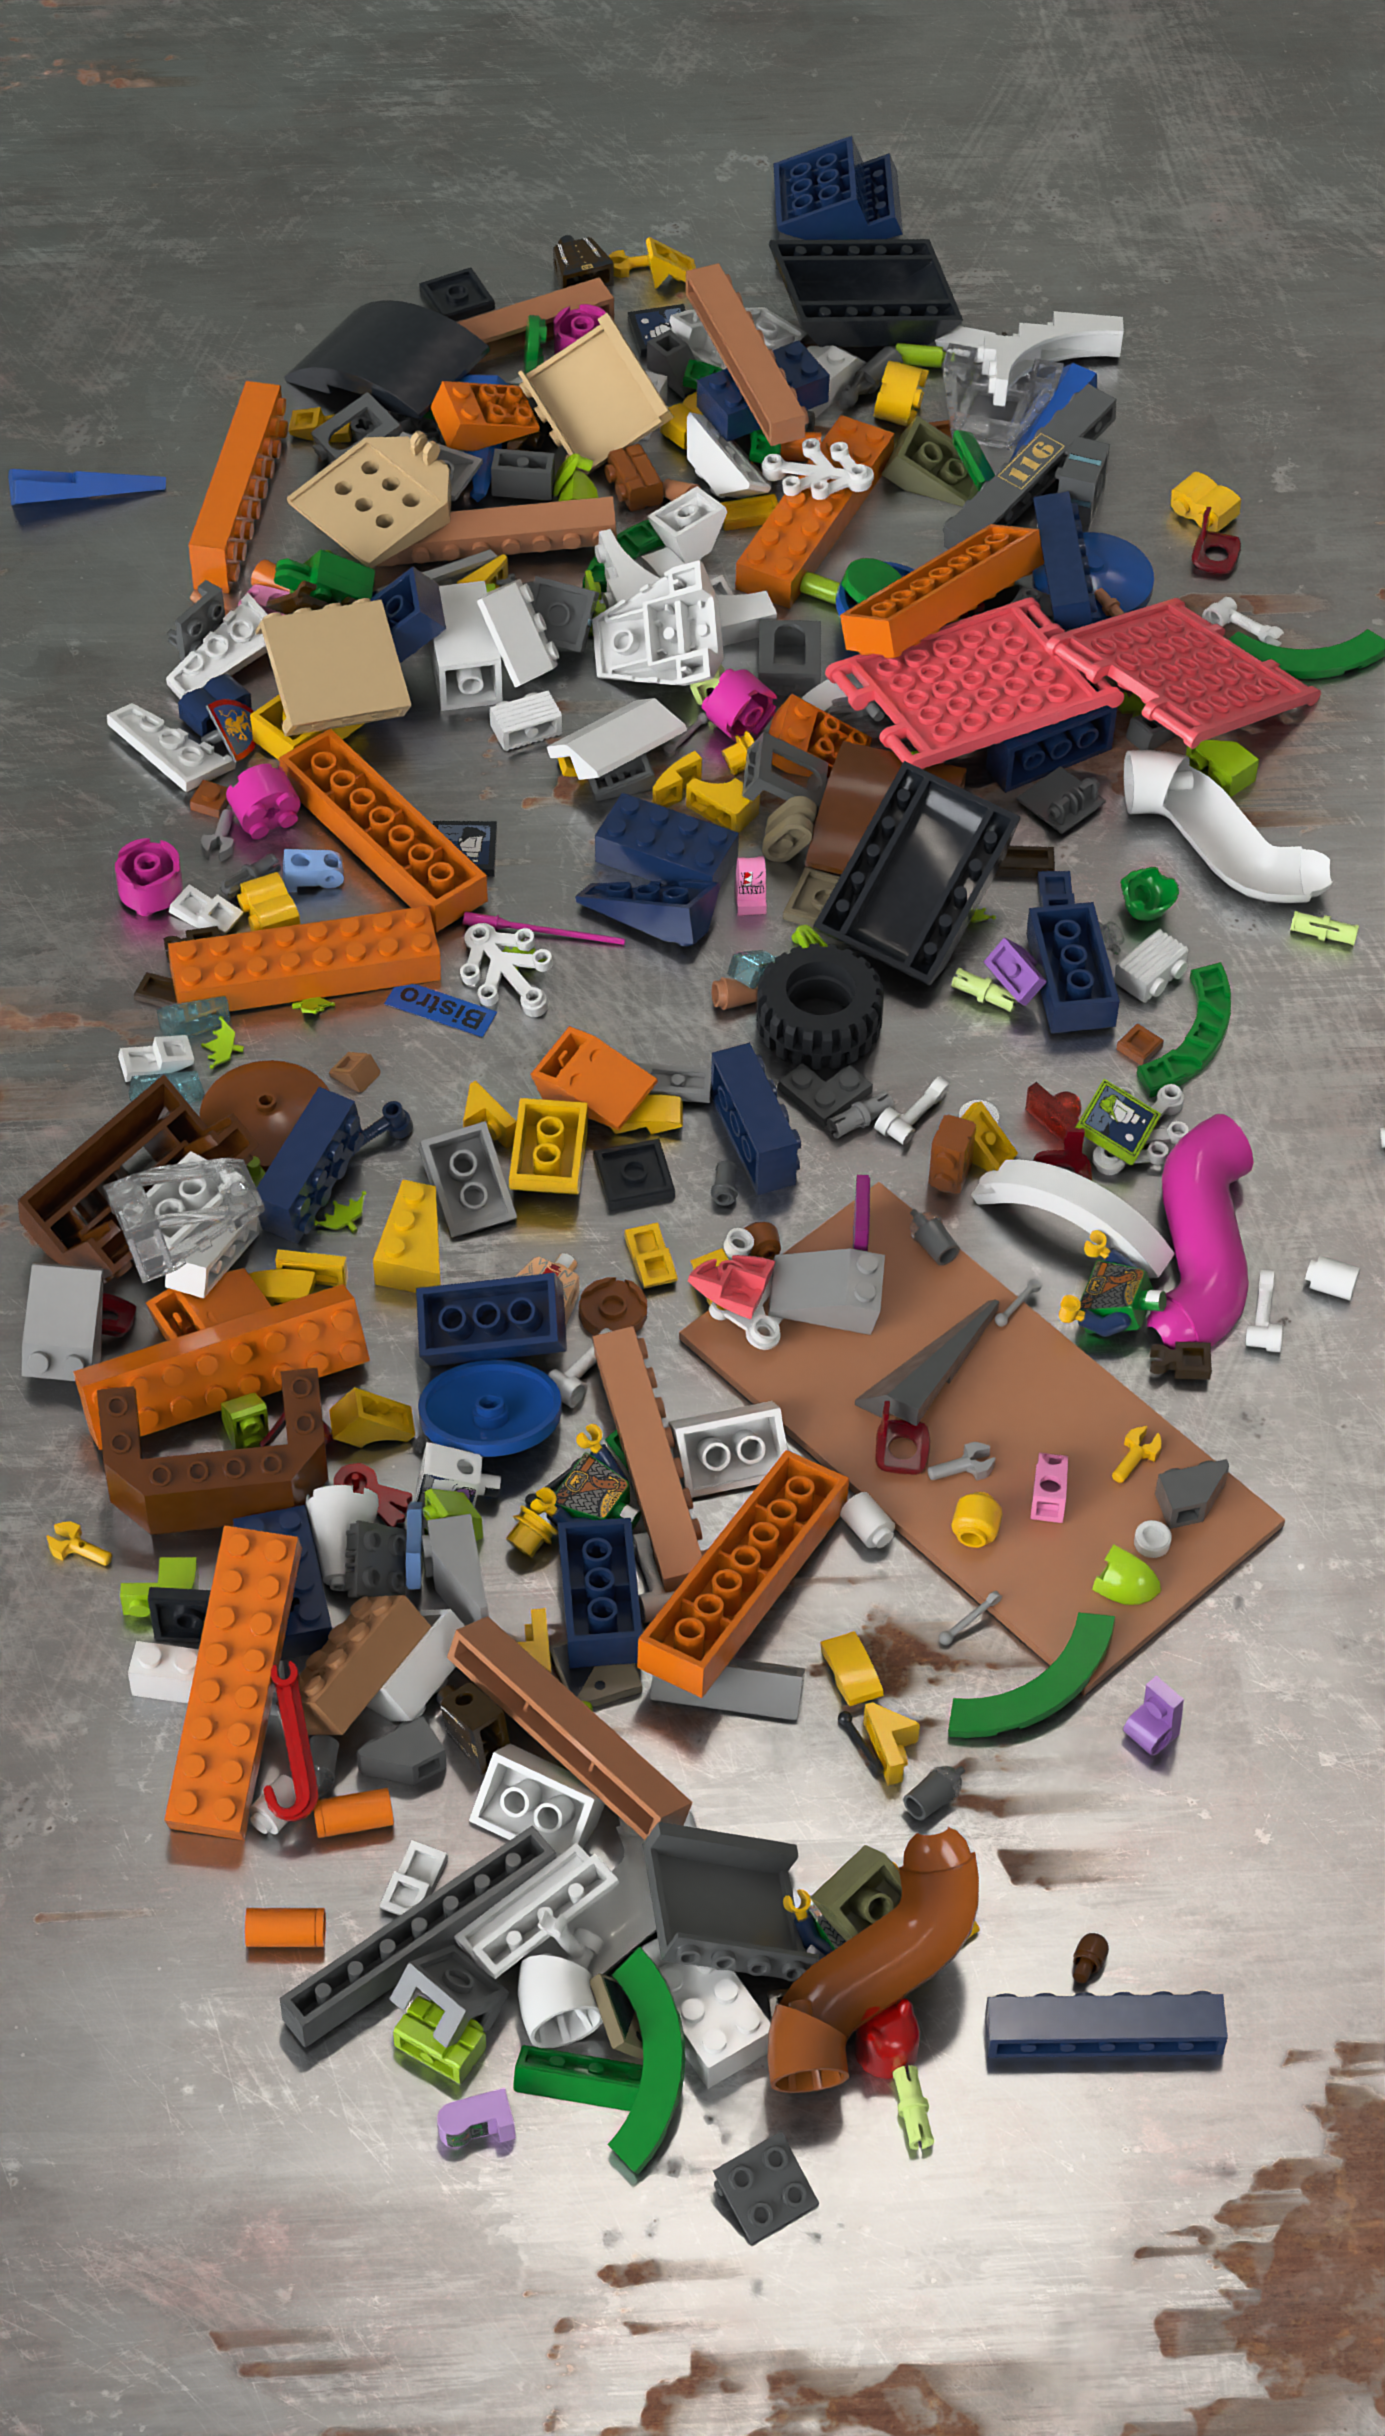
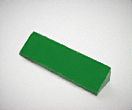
M522 2045L515 2065L513 2090L520 2093L631 2111L639 2090L643 2065Z

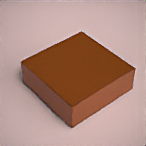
M1137 1023L1117 1042L1116 1050L1139 1065H1143L1163 1048L1164 1040Z

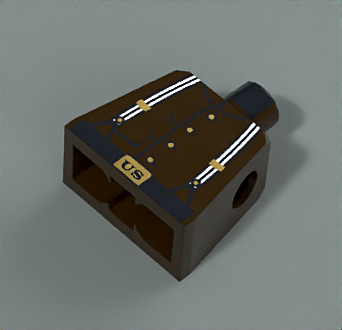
M565 235L560 238L558 245L553 248L554 271L560 289L598 277L606 287L614 285V263L592 238L586 237L574 240L571 235Z
M466 1683L459 1689H456L453 1685H447L439 1691L436 1698L437 1702L441 1705L446 1732L478 1772L483 1775L487 1772L493 1753L510 1744L504 1711L473 1683Z

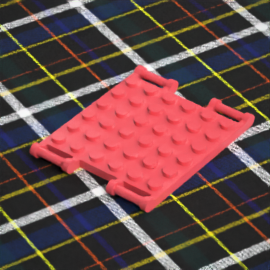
M1032 597L945 625L940 628L939 632L930 634L922 639L920 644L904 650L899 657L884 658L883 655L858 654L834 662L825 670L826 677L840 687L848 697V703L854 710L864 709L871 701L875 700L895 724L885 728L880 733L879 739L886 748H891L902 762L906 761L923 770L926 767L943 763L946 760L972 753L975 750L1001 743L1022 734H1028L1039 728L1057 724L1060 721L1086 714L1089 711L1106 705L1111 708L1118 707L1124 700V694L1117 687H1112L1104 677L1098 683H1092L1099 690L1097 692L1087 682L1088 679L1085 673L1058 655L1052 656L1045 651L1048 640L1052 636L1065 631L1059 624L1053 623L1043 613L1040 604ZM1029 618H1032L1040 626V628H1038ZM852 673L863 688L857 689L846 675ZM907 738L919 753L913 755L902 743L901 739Z
M1173 598L1054 635L1045 646L1046 652L1052 656L1058 655L1085 673L1086 678L1092 683H1098L1103 676L1107 675L1115 680L1120 688L1131 691L1139 696L1141 701L1146 704L1142 710V716L1149 721H1157L1184 739V744L1191 749L1196 748L1201 741L1305 704L1313 706L1321 695L1319 689L1314 686L1308 687L1279 668L1280 664L1273 659L1261 662L1223 637L1225 628L1219 624H1211L1185 607V602L1179 598Z

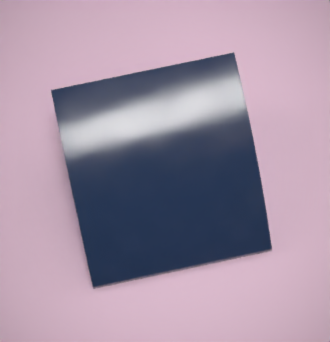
M849 136L773 163L776 221L779 232L804 240L889 239L903 235L898 174L890 153L863 162L853 137Z

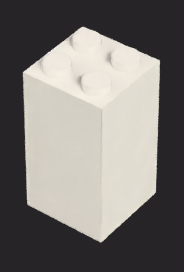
M485 581L439 586L446 629L439 636L429 641L428 647L441 711L495 705L503 701L501 656L477 603V600L487 593Z

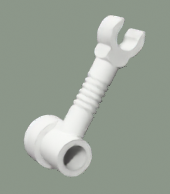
M1224 597L1218 603L1211 604L1202 614V618L1211 624H1219L1223 627L1225 624L1232 622L1258 636L1259 640L1263 643L1274 646L1282 644L1276 640L1284 633L1282 629L1277 626H1264L1237 612V604L1230 597Z
M941 1076L937 1077L925 1094L905 1114H900L893 1108L888 1107L879 1116L874 1128L885 1137L890 1135L902 1145H906L915 1133V1128L912 1125L933 1104H937L948 1094L945 1089L950 1083Z
M1261 1269L1255 1326L1247 1325L1246 1346L1267 1348L1266 1351L1281 1353L1283 1325L1269 1324L1275 1271Z
M605 1328L599 1334L611 1332L612 1330ZM593 1344L564 1374L557 1369L552 1370L548 1374L560 1390L561 1402L571 1408L579 1405L586 1395L587 1384L579 1378L597 1362Z
M645 1532L633 1535L635 1544H633L634 1555L637 1562L641 1565L650 1591L638 1594L642 1623L652 1622L675 1592L665 1593L653 1558L651 1541L648 1533Z
M544 1910L538 1922V1927L558 1941L568 1954L566 1960L572 1961L587 1970L592 1957L598 1956L604 1941L598 1935L581 1928H576L572 1935L567 1929L568 1920L560 1914L557 1919L551 1916L547 1910Z

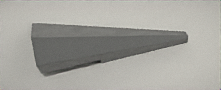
M995 1299L983 1304L855 1400V1405L882 1418L884 1402L890 1401V1414L917 1426L946 1382L950 1384L999 1309V1301Z

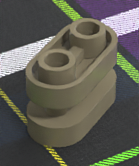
M805 796L792 797L768 817L765 829L766 835L762 845V853L767 859L774 862H786L810 843L817 812V806L814 801Z

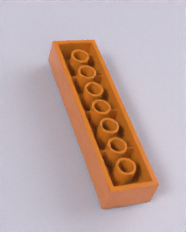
M252 381L245 382L189 542L193 589L198 590V586L207 580L221 588L223 593L229 594L233 582H237L239 579V563L246 558L247 540H252L254 519L258 520L260 517V501L267 496L268 478H273L274 460L280 457L281 439L286 438L288 433V421L284 420L286 398H282L281 385Z
M840 415L820 443L821 452L834 468L844 469L839 461H834L831 458L830 447L836 442H845L848 445L849 455L855 463L868 466L873 470L874 479L871 487L862 492H854L847 487L830 494L822 500L812 497L811 487L802 490L795 496L784 494L736 562L735 589L747 594L767 591L772 603L790 609L801 594L800 585L807 571L816 572L881 478V473L894 449L895 433ZM809 459L806 463L809 465H815L811 459ZM798 475L797 477H798L799 479H802V478H804V477H806V476H805V475ZM829 479L827 482L830 483L837 479Z
M990 524L842 613L840 618L846 650L858 651L861 655L879 654L883 655L884 658L899 657L904 650L920 644L922 639L930 634L939 632L940 628L944 625L957 621L959 616L965 612L976 609L978 604L994 598L996 593L1004 588L1013 586L1015 581L1031 575L1033 570L1044 564L1039 529Z
M331 728L279 757L280 767L286 773L300 802L411 908L429 906L433 927L436 932L463 917L465 912H471L488 901L487 875Z
M429 906L168 943L170 969L180 1019L297 1002L309 998H324L441 980L440 951Z
M341 1284L73 1371L90 1434L99 1450H102L97 1390L134 1386L137 1393L140 1436H144L220 1411L221 1403L255 1392L259 1397L281 1391L283 1390L281 1371L317 1368L318 1378L368 1362L370 1358L355 1298L345 1285Z
M785 1450L638 1638L637 1668L703 1698L840 1517L841 1509L848 1499L849 1478Z
M224 1526L164 1819L170 1829L245 1841L250 1817L249 1807L253 1801L275 1689L271 1678V1668L273 1665H276L277 1669H279L302 1552V1546L298 1537Z

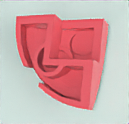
M733 1255L732 1260L722 1261L717 1267H715L717 1259L708 1260L697 1266L690 1273L688 1282L705 1297L735 1314L751 1319L769 1282L775 1261L755 1256Z

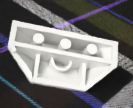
M834 345L808 347L807 350L830 374L829 401L808 411H813L815 418L818 417L841 397V393L846 385H850L852 388L856 372L868 362Z
M691 412L688 414L687 459L694 466L695 473L709 484L710 491L720 498L732 497L739 499L769 493L772 488L771 482L764 478L763 473L754 462L749 461L748 455L734 440L726 442L704 415Z

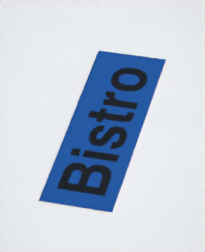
M417 984L394 987L384 1003L385 1005L482 1038L497 1014V1011Z

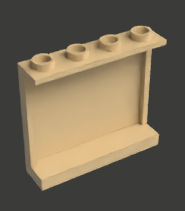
M608 313L597 319L600 323L599 326L529 373L525 374L522 370L518 372L523 380L519 384L528 399L533 397L538 404L534 408L535 412L543 423L548 421L553 428L549 432L558 448L563 445L568 455L564 457L565 460L574 453L593 460L590 472L577 468L586 476L608 462L610 451L620 448L625 450L626 447L632 446L674 418Z
M363 598L353 602L351 605L341 606L340 603H332L326 605L323 609L313 611L311 608H301L288 615H281L279 612L271 613L264 616L256 628V635L263 634L286 719L282 723L285 737L403 717L411 707V701L382 600L371 601L369 598Z

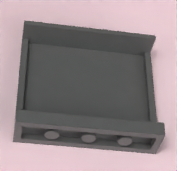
M664 1822L656 1824L642 1844L661 1960L677 1962L682 1965H697L715 1968L716 1970L749 1973L754 1976L763 1975L783 1978L788 1981H796L819 1960L818 1954L804 1952L802 1939L794 1924L796 1915L787 1911L783 1906V1899L788 1895L795 1906L788 1871L799 1857L796 1844Z

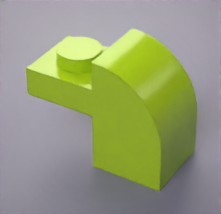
M160 1557L158 1583H121L120 1599L123 1615H133L136 1617L150 1615L148 1603L149 1587L199 1590L200 1576L197 1557Z

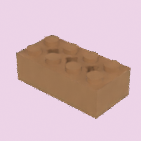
M385 1595L359 1599L351 1607V1614L348 1618L329 1633V1640L322 1649L314 1652L305 1663L306 1668L299 1675V1689L308 1735H343L429 1631L431 1625L405 1595Z

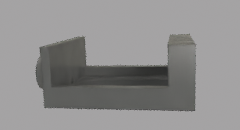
M367 392L311 432L315 441L313 449L322 461L327 459L330 465L362 440L360 439L346 449L337 450L329 444L331 436L363 412L376 429L362 439L365 437H399L403 432L402 427Z
M759 620L758 679L776 695L794 694L804 696L821 682V621ZM774 645L805 646V665L774 664Z
M763 732L747 749L742 796L754 801L763 790L786 801L795 796H805L816 804L817 817L829 777H827L828 762ZM773 752L813 772L807 780V789L771 772Z

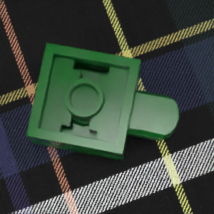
M319 550L303 564L288 558L281 559L276 563L274 583L290 589V593L295 592L299 584L305 580L317 585L316 590L311 592V597L330 604H341L346 597L356 600L372 598L375 570L328 551Z

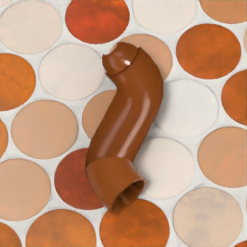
M948 1827L946 1831L935 1835L916 1833L909 1840L904 1851L903 1866L899 1867L902 1897L898 1906L813 1964L791 1985L780 2004L775 2005L769 2028L767 2056L772 2089L787 2093H805L832 2088L844 2083L849 2078L846 2043L850 2035L937 1975L957 1956L972 1933L979 1905V1873L975 1852L970 1853L966 1840L957 1830ZM880 2007L875 2014L861 2021L868 2008Z

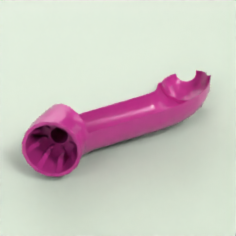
M1225 1114L1213 1115L1184 1135L1168 1154L1162 1174L1163 1202L1181 1280L1178 1287L1166 1293L1167 1301L1164 1311L1150 1312L1147 1318V1328L1149 1326L1155 1328L1162 1337L1164 1346L1170 1350L1175 1349V1341L1211 1343V1346L1215 1345L1233 1329L1243 1314L1249 1287L1248 1266L1229 1185L1251 1172L1254 1161L1252 1149L1244 1132L1233 1119Z

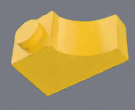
M693 778L686 784V807L718 826L740 833L759 815L760 794L754 801L743 797V782L736 778L730 782L719 784Z
M355 1387L329 1409L333 1439L360 1448L368 1443L381 1440L408 1442L416 1435L411 1406Z

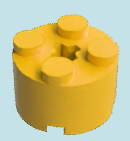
M888 361L873 416L908 427L917 417L918 411H915L914 408L920 409L924 392H922L923 390L920 387L925 388L929 370L896 361Z

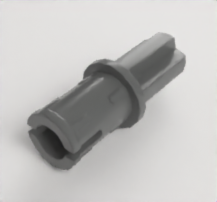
M269 853L251 865H243L241 871L221 882L220 888L222 893L227 898H233L241 893L240 883L280 872V864L273 866L279 860L274 854Z

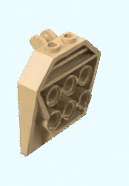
M416 431L411 436V439L408 436L365 437L287 497L289 505L366 567L373 568L450 522L451 472L443 460H437L441 450L440 446L434 441L427 443V435L421 431Z

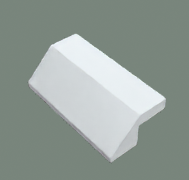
M657 699L636 700L547 746L550 758L570 756L579 780L599 778L687 731V728L681 720Z
M576 1842L457 1933L454 1938L460 1948L475 1964L496 1979L550 1937L547 1932L538 1927V1922L544 1910H547L551 1916L557 1919L560 1914L568 1920V1923L618 1885L619 1880L596 1854L589 1857Z

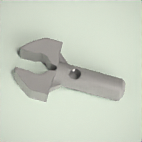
M229 809L222 811L215 834H203L201 838V849L208 860L212 849L218 845L221 846L219 850L220 862L233 855L235 842L234 839L227 836L234 813Z
M979 1442L964 1444V1455L962 1458L930 1466L927 1470L928 1476L931 1480H937L966 1471L972 1473L976 1481L990 1475L995 1466V1457L983 1462L975 1460L989 1456L990 1446Z

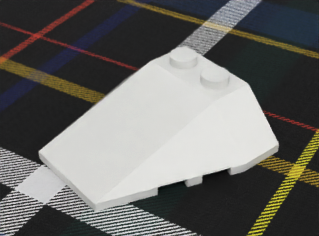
M765 307L745 308L746 311L751 312L756 329L762 331L765 345L768 349L775 350L798 340L802 343L806 339L807 333ZM687 310L670 316L669 321L673 332L689 345L697 361L722 369L727 368L695 310Z
M700 560L669 569L664 573L665 576L652 585L647 583L640 588L641 592L632 598L619 601L592 619L596 672L599 679L686 686L714 678L724 659L719 601L705 567Z

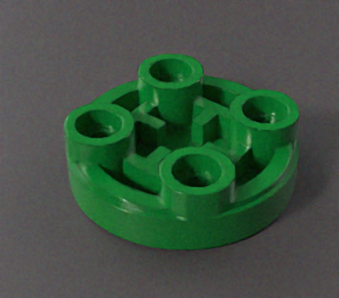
M529 315L527 320L524 347L525 374L544 363L543 348H540V344H545L547 326H545V319H541L539 315Z
M860 558L848 565L841 585L859 604L899 580L902 576L895 568L881 560Z

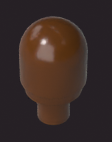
M1089 1933L1080 1939L1073 1954V1963L1076 1966L1073 1978L1077 1982L1086 1983L1090 1974L1097 1973L1103 1967L1109 1952V1945L1102 1935Z

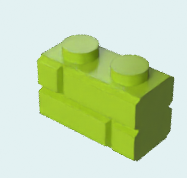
M419 1995L394 2028V2046L461 2084L472 2070L473 2065L478 2062L485 2052L486 2035L483 2032V2027L471 2018L459 2041L455 2045L445 2048L433 2036L445 2011L432 1999L429 2001Z

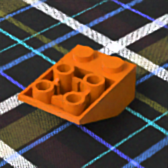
M442 381L430 406L446 446L455 450L477 451L538 432L540 429L527 397L520 386Z
M791 694L774 713L768 733L828 762L827 777H830L843 741L870 747L872 737L794 694ZM773 752L772 765L786 773L810 777L813 773L809 769Z
M571 1026L566 1029L530 1074L543 1100L585 1102L588 1104V1118L617 1130L623 1127L658 1083L657 1078L596 1036Z
M245 1268L226 1272L205 1298L169 1288L145 1302L155 1325L166 1341L272 1307Z

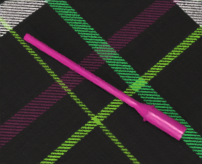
M465 912L463 918V925L473 926L478 923H486L493 926L495 931L505 928L519 930L528 928L532 932L620 945L625 944L624 938L510 922L499 917V915L491 916Z

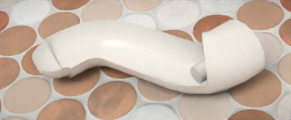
M1132 750L1126 752L1124 759V795L1128 813L1130 815L1160 814L1171 819L1210 869L1231 888L1254 899L1289 904L1307 903L1312 897L1321 895L1332 885L1333 881H1331L1329 869L1330 859L1327 856L1314 850L1302 849L1301 846L1276 847L1269 844L1218 784L1209 776L1189 766L1188 756L1156 750Z
M689 1810L684 1826L697 1828L691 1810ZM620 1817V1826L616 1828L624 1847V1858L611 1871L618 1878L619 1884L567 1923V1929L572 1935L576 1928H581L598 1935L604 1941L598 1956L592 1957L586 1970L580 1965L566 1960L568 1954L558 1941L550 1936L528 1953L520 1965L518 1997L521 2017L532 2045L536 2047L556 2048L569 2045L594 2032L603 2021L589 1980L599 1973L606 1975L657 1932L642 1847L645 1840Z

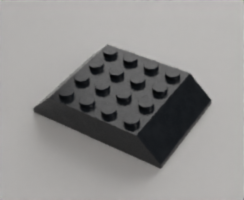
M930 239L770 240L769 247L800 326L819 347L831 345L836 347L896 346L897 343L929 345L962 324V315Z
M904 761L814 923L813 928L927 985H931L947 965L1004 860L1020 821V816Z

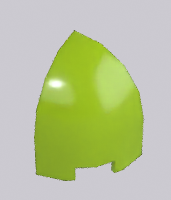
M575 468L572 476L562 487L559 501L599 498L593 482L583 472Z
M1114 1544L1104 1559L1108 1564L1101 1575L1096 1576L1092 1588L1093 1591L1124 1605L1143 1604L1151 1601L1161 1592L1160 1581L1154 1571L1145 1562Z

